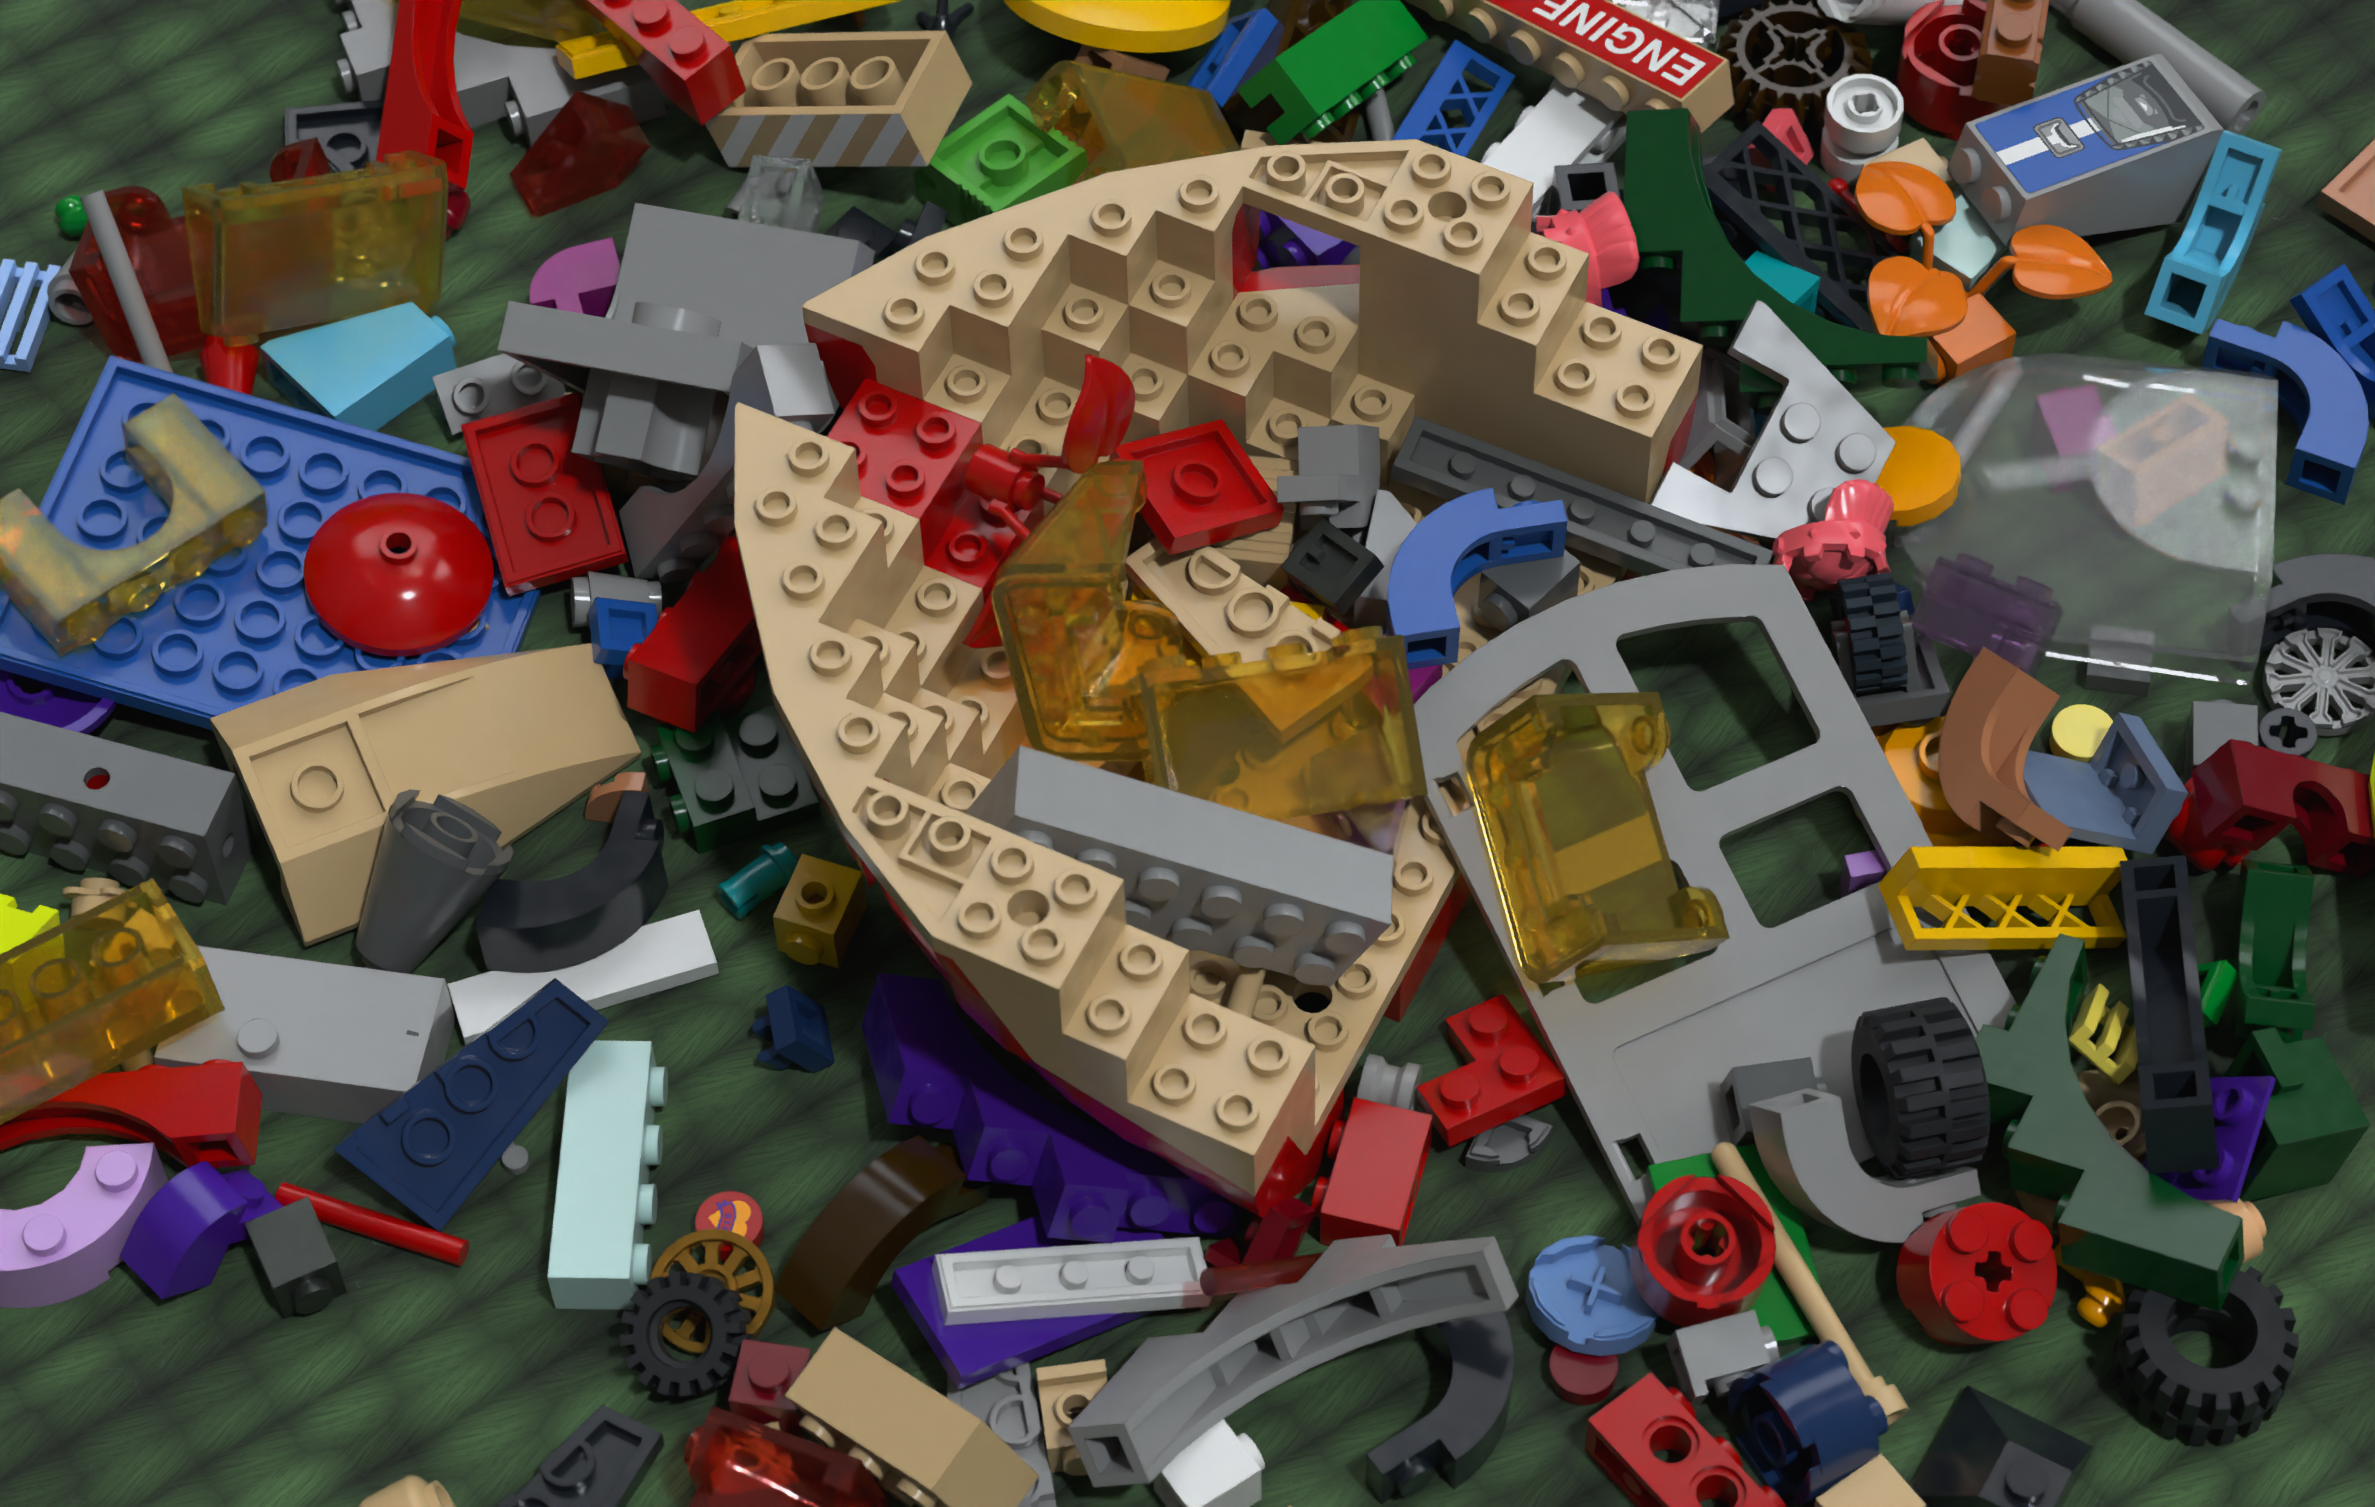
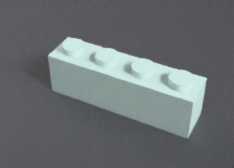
M594 1040L568 1073L547 1276L555 1309L632 1310L635 1303L630 1301L631 1297L638 1290L639 1285H647L646 1282L650 1279L652 1251L650 1244H643L644 1224L654 1225L656 1222L657 1188L656 1184H648L650 1165L661 1164L663 1149L661 1125H654L655 1107L666 1106L668 1096L667 1068L656 1066L652 1041Z

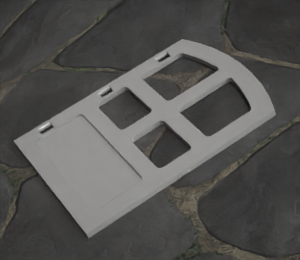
M1724 564L1675 569L1620 581L1567 599L1519 622L1472 652L1433 684L1393 726L1391 734L1559 1069L1564 1074L1566 1083L1638 1227L1643 1212L1652 1198L1646 1174L1642 1175L1638 1180L1635 1179L1618 1144L1637 1137L1650 1165L1711 1153L1718 1143H1731L1720 1085L1732 1067L1811 1057L1815 1077H1822L1824 1079L1828 1094L1841 1097L1849 1146L1856 1162L1861 1166L1877 1158L1862 1126L1852 1079V1040L1857 1019L1859 1016H1862L1863 1012L1946 997L1958 1007L1970 1026L1975 1039L1983 1024L2004 1030L2007 1016L2016 1002L1988 950L1906 951L1878 887L1880 882L1776 927H1763L1757 921L1720 849L1719 842L1721 839L1834 791L1843 792L1849 797L1887 870V874L1910 846H1933L1912 803L1909 802L1785 565ZM1753 622L1763 633L1815 732L1817 741L1811 746L1707 790L1694 791L1686 784L1617 650L1616 642L1621 639L1701 624ZM1566 665L1575 672L1644 807L1645 814L1636 820L1529 865H1520L1511 857L1457 749V742L1491 711L1520 689L1556 666ZM1456 777L1471 806L1456 816H1453L1437 784ZM1660 865L1673 867L1677 871L1714 943V953L1600 1003L1592 1004L1585 1001L1545 924V915ZM1964 906L1962 912L1970 917L1966 907ZM1913 907L1922 928L1942 927L1943 922L1922 907ZM1544 955L1561 986L1546 996H1543L1526 962Z

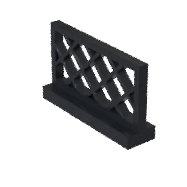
M1757 120L1712 162L1706 163L1703 166V173L1715 216L1731 247L1744 262L1756 251H1759L1793 267L1795 266L1821 277L1815 314L1832 323L1876 334L1870 315L1855 302L1867 303V286L1847 283L1844 266L1863 269L1866 285H1868L1869 276L1879 262L1887 258L1903 255ZM1751 144L1770 160L1772 169L1751 165L1748 150ZM1724 178L1738 180L1741 194ZM1755 183L1774 186L1779 204L1758 200ZM1792 190L1804 192L1814 202L1815 210L1796 207ZM1768 219L1782 221L1785 235ZM1799 224L1818 227L1823 245L1803 242ZM1836 231L1848 233L1858 243L1859 251L1840 248ZM1812 260L1826 262L1829 276Z

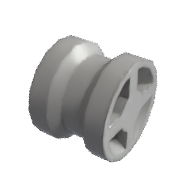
M1369 1053L1362 1071L1357 1098L1415 1111L1418 1099L1416 1087L1421 1084L1422 1065L1408 1062L1402 1067L1387 1064L1383 1056Z

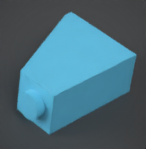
M413 302L274 338L260 346L269 383L296 409L377 431L435 390L432 376L457 369L452 349L456 345V340L452 331L438 316L428 317Z

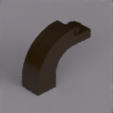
M920 1135L912 1137L896 1145L870 1163L831 1200L798 1243L783 1269L774 1290L820 1331L863 1315L883 1275L900 1252L917 1235L933 1223L945 1217L985 1204L995 1182L967 1180L958 1148L953 1147L950 1143L933 1147Z

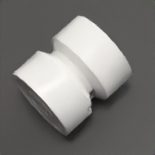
M1854 74L1844 77L1835 83L1827 95L1824 114L1825 125L1822 129L1820 144V163L1827 174L1833 178L1839 177L1846 180L1850 186H1856L1863 163L1898 149V135L1901 130L1904 110L1903 97L1897 87L1887 79L1872 74Z

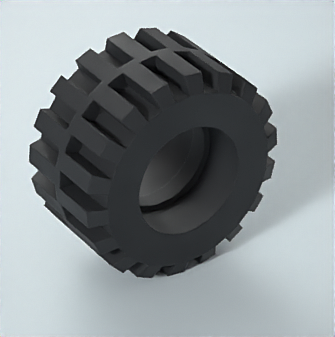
M1940 997L1863 1012L1862 1016H1859L1857 1019L1852 1040L1851 1068L1853 1087L1859 1116L1867 1140L1887 1173L1898 1179L1980 1162L1987 1148L1990 1129L1989 1091L1977 1042L1958 1007L1953 1002L1951 1003L1948 998Z
M2252 1266L2246 1272L2239 1270L2220 1312L2163 1295L2150 1289L2147 1290L2141 1287L2138 1290L2133 1289L2126 1304L2113 1350L2116 1353L2113 1361L2114 1378L2123 1379L2119 1390L2126 1404L2138 1402L2139 1405L2135 1416L2146 1426L2153 1420H2156L2162 1424L2159 1434L2171 1440H2174L2176 1432L2189 1435L2188 1445L2204 1446L2206 1437L2214 1436L2218 1446L2233 1443L2237 1430L2245 1437H2248L2259 1430L2262 1419L2270 1420L2277 1410L2280 1399L2283 1397L2298 1350L2299 1334L2292 1333L2296 1323L2292 1307L2280 1308L2284 1294L2276 1284L2265 1288L2260 1283L2263 1276L2262 1272ZM2190 1331L2214 1335L2226 1342L2234 1350L2240 1363L2218 1369L2199 1366L2184 1358L2174 1348L2169 1338L2176 1334Z

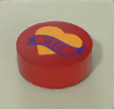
M737 1191L717 1193L704 1201L697 1211L695 1218L696 1231L706 1229L732 1231L744 1236L757 1247L760 1246L763 1240L764 1223L761 1209L754 1199L744 1193ZM725 1243L720 1248V1261L726 1262L734 1250L732 1245Z

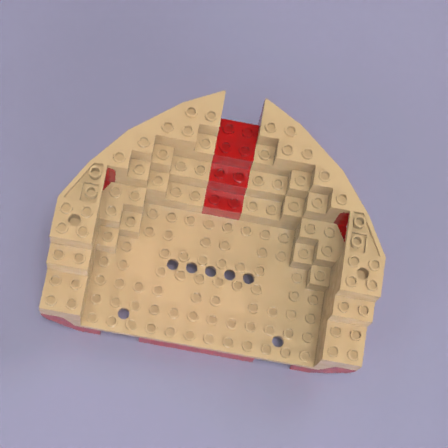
M1417 139L1271 145L1113 171L924 237L806 301L802 306L809 343H816L829 383L843 409V413L827 437L740 402L735 406L734 526L775 707L788 737L854 861L856 859L870 888L877 879L900 924L952 986L957 1003L1005 1050L1020 1057L1067 1100L1127 1142L1153 1152L1210 1191L1265 1219L1270 1208L1284 1200L1295 1197L1315 1179L1327 1157L1336 1119L1343 1121L1344 1086L1382 1016L1400 1023L1471 891L1397 744L1392 748L1342 714L1341 705L1283 746L1267 728L1261 735L1246 738L1228 770L1238 776V779L1233 784L1217 787L1209 801L1393 855L1391 925L1331 987L1304 984L1293 976L1267 969L1252 1018L1227 1008L1240 964L1235 962V960L1202 950H1188L1173 944V942L1126 924L1124 879L965 814L1019 745L1099 768L1192 692L1112 704L1110 702L1108 688L1135 587V582L1126 573L1124 559L1156 538V535L1135 504L1128 513L1126 529L1118 547L1106 560L1096 564H1089L1079 560L1071 549L1074 532L1083 515L1040 499L1038 504L1030 511L1021 509L1018 512H1012L1046 548V555L1041 563L1050 570V583L1045 600L1031 628L1022 638L1006 646L972 649L963 645L961 642L964 641L973 627L1005 563L1017 546L1023 542L1000 517L988 512V506L991 502L966 490L964 478L972 456L984 444H992L1009 453L1013 448H1017L1028 454L1062 456V445L1067 426L1084 381L1085 355L1089 354L1101 357L1121 367L1133 383L1135 389L1134 412L1120 444L1223 419L1247 455L1298 460L1297 427L1354 424L1379 427V490L1390 491L1417 524L1432 511L1449 502V500L1390 478L1393 464L1415 416L1649 504L1667 467L1672 462L1679 465L1686 451L1698 395L1703 345L1586 302L1589 253L1531 232L1534 182ZM1261 210L1359 246L1360 264L1286 266L1252 272L1257 264ZM1110 455L1106 457L1099 456L1096 467L1082 474H1076L1068 469L1037 467L1038 473L1042 474L1045 478L1046 488L1087 504L1092 486L1099 473L1108 465ZM1300 520L1296 542L1303 535L1308 534L1311 531L1300 530ZM1565 545L1564 549L1581 561L1577 596L1620 581L1638 578L1642 575L1641 573ZM1481 572L1468 579L1454 595L1453 599L1460 624L1458 662L1443 664L1442 677L1472 652L1505 632L1494 627L1478 607ZM1290 579L1289 587L1315 605L1325 606L1326 612L1371 644L1375 645L1382 638L1383 635L1353 630L1355 602L1342 616L1316 596L1313 599L1305 596ZM1558 665L1520 689L1491 711L1457 742V749L1501 836L1561 728L1564 684L1572 671V668L1569 666ZM1230 687L1213 689L1241 701ZM1456 777L1437 783L1453 816L1471 807ZM1317 992L1326 996L1331 1003L1320 1012L1309 1013L1299 1009L1294 1001L1304 993Z

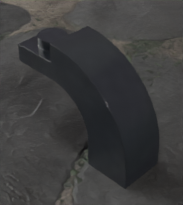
M2315 554L2285 560L2270 566L2268 590L2249 594L2236 604L2228 607L2226 649L2238 664H2241L2271 651L2274 645L2282 642L2290 633L2303 629L2317 631V628H2333L2342 631L2344 636L2350 638L2353 636L2357 637L2364 644L2375 650V558L2353 554Z
M623 792L606 845L594 860L580 870L560 878L542 881L498 879L488 889L475 926L487 970L541 972L580 964L604 954L623 943L650 919L663 900L669 884L662 857L664 825L661 819H655L649 792Z
M1504 1311L1457 1318L1415 1329L1416 1334L1442 1366L1450 1386L1443 1400L1431 1413L1366 1453L1365 1484L1381 1505L1399 1493L1402 1496H1410L1418 1492L1432 1480L1437 1469L1455 1490L1474 1475L1494 1451L1505 1429L1510 1411L1514 1370L1513 1341Z

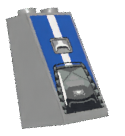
M2156 54L1965 123L1947 171L2006 247L2010 246L2011 239L2017 231L2032 225L2059 226L2070 230L2080 237L2183 222L2224 129L2162 54Z

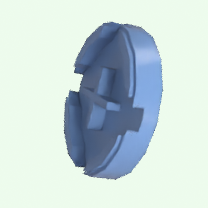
M1591 1235L1563 1238L1544 1248L1536 1258L1534 1267L1529 1272L1525 1302L1532 1321L1550 1340L1578 1353L1595 1356L1621 1354L1644 1343L1657 1326L1659 1315L1647 1305L1636 1288L1629 1267L1632 1249L1622 1244L1621 1250L1613 1246L1604 1245L1605 1238Z

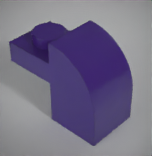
M203 1161L176 1175L150 1199L136 1219L122 1249L120 1258L161 1299L209 1286L229 1245L250 1238L245 1223L284 1206L266 1190L264 1184L258 1178L252 1176L246 1169L220 1175L207 1161Z

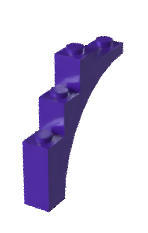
M877 974L861 1027L888 1123L952 1129L967 1180L1031 1186L1047 1238L1112 1243L1117 1227L1220 1237L1234 1236L1244 1208L1210 1191L1153 1152L1129 1143L1119 1135L1096 1127L1055 1105L1013 1076L977 1042L955 1012L941 980Z

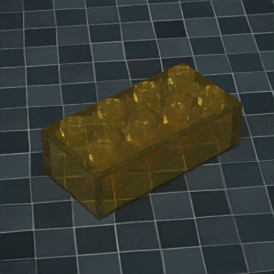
M153 878L0 954V1125L225 1010L203 955Z

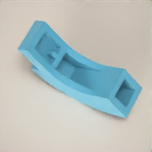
M2228 130L2223 131L2185 230L2174 250L2164 257L2144 313L2145 315L2201 335L2209 329L2230 291L2250 246L2265 207L2263 202L2282 149Z

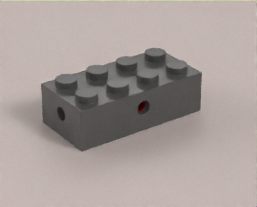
M0 712V849L15 855H23L28 852L51 858L59 865L75 871L88 868L111 874L120 882L130 886L139 887L148 884L167 889L178 897L190 902L208 900L227 906L257 844L235 773Z

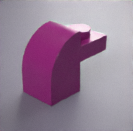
M613 238L569 247L550 257L541 265L532 279L529 291L530 304L605 318L613 300L621 268Z

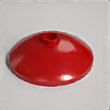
M398 492L373 495L341 508L330 516L317 530L307 549L304 562V584L307 599L314 614L323 626L348 645L365 652L383 656L404 657L426 654L457 641L482 617L490 601L493 589L494 568L492 555L484 536L477 526L466 515L451 505L432 497L413 493ZM394 548H404L408 551L401 554H397L391 552L390 550Z

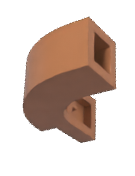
M1983 646L1960 682L1943 724L1939 743L1938 766L1944 796L1949 806L1959 818L2003 847H2011L2016 840L2029 848L2034 839L2037 838L2059 852L2073 829L2038 807L2030 799L2024 783V765L2034 736L2060 698V695Z

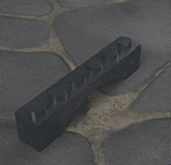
M2186 855L2120 861L2148 1174L2187 1173L2194 1170L2217 1169L2219 1166Z

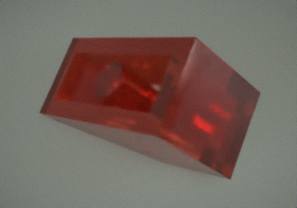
M575 91L509 175L530 213L534 216L542 217L617 188L651 145L628 105Z

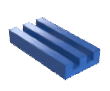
M1266 8L1256 9L1230 18L1177 98L1176 105L1189 118L1196 116L1199 111L1202 114L1207 113L1212 107L1215 109L1223 108L1279 21Z

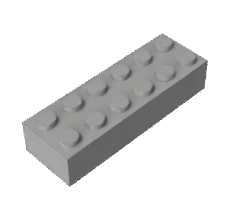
M1019 745L965 812V814L1124 879L1126 924L1173 942V944L1185 949L1202 950L1233 959L1245 967H1261L1290 975L1304 984L1331 987L1391 925L1393 855Z

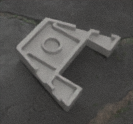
M1757 300L1751 305L1727 354L1781 383L1783 388L1730 491L1727 492L1672 462L1663 474L1649 504L1719 531L1756 537L1757 541L1774 543L1776 538L1784 531L1800 525L1824 521L1825 509L1832 490L1840 484L1855 479L1876 483L1896 441L1765 303Z

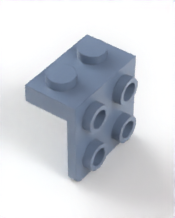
M2118 712L2090 763L2028 750L2024 765V783L2027 794L2038 807L2073 829L2067 840L2074 838L2098 843L2103 847H2120L2123 851L2128 849L2153 854L2172 820L2180 813L2183 802L2188 795V791L2139 716Z

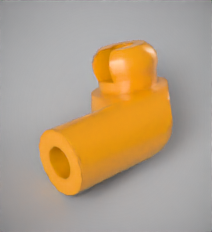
M2059 1242L2053 1251L2056 1264L2082 1282L2084 1289L2087 1291L2085 1297L2077 1304L2079 1315L2098 1328L2107 1327L2111 1323L2115 1312L2121 1313L2125 1306L2126 1298L2122 1282L2063 1264Z

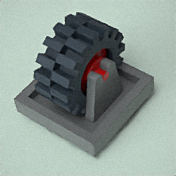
M1890 572L1838 580L1837 597L1839 602H1837L1840 620L1830 621L1832 649L1829 650L1869 726L1874 727L1894 723L1921 725L1930 722L1935 717L1946 716L1951 704L1950 691L1930 636L1928 634L1914 637L1908 611L1900 610L1896 587L1893 584Z

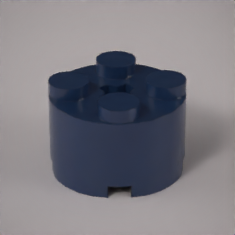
M1826 1340L1818 1345L1807 1344L1736 1379L1729 1389V1413L1731 1415L1741 1410L1746 1428L1745 1431L1735 1435L1745 1460L1762 1485L1773 1489L1780 1498L1788 1494L1795 1497L1791 1504L1794 1506H1801L1819 1497L1867 1462L1879 1456L1878 1437L1888 1432V1421L1882 1406L1874 1397L1864 1395L1849 1371V1364L1843 1350L1832 1340Z

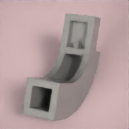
M1806 1088L1748 1104L1756 1147L1769 1177L1792 1205L1810 1218L1830 1227L1871 1240L1893 1243L1905 1242L1911 1233H1915L1924 1223L1923 1217H1933L1940 1212L1957 1209L1956 1202L1981 1195L1977 1169L1968 1166L1898 1179L1891 1175L1871 1178L1859 1166L1851 1152L1846 1133L1841 1097Z

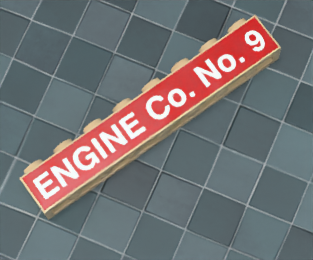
M1404 0L1426 11L1434 19L1445 21L1467 32L1475 40L1481 43H1488L1506 52L1521 64L1531 65L1558 79L1564 86L1576 88L1614 111H1621L1627 114V111L1688 108L1700 126L1701 133H1703L1734 105L1729 60L1609 0Z

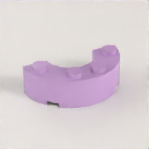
M154 1143L88 1146L85 1149L79 1171L64 1190L39 1205L18 1210L0 1209V1307L33 1308L60 1303L80 1296L110 1279L108 1272L122 1261L120 1254L136 1219L150 1199L168 1182Z

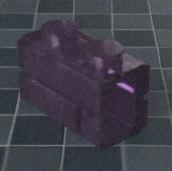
M1959 552L1955 562L1939 556L1929 576L1925 591L1921 595L1912 616L1913 631L1974 657H1977L1984 646L2035 678L2063 614V608L2059 603L2050 600L2054 589L2018 575L2014 585L1991 577L1995 566L1966 553Z

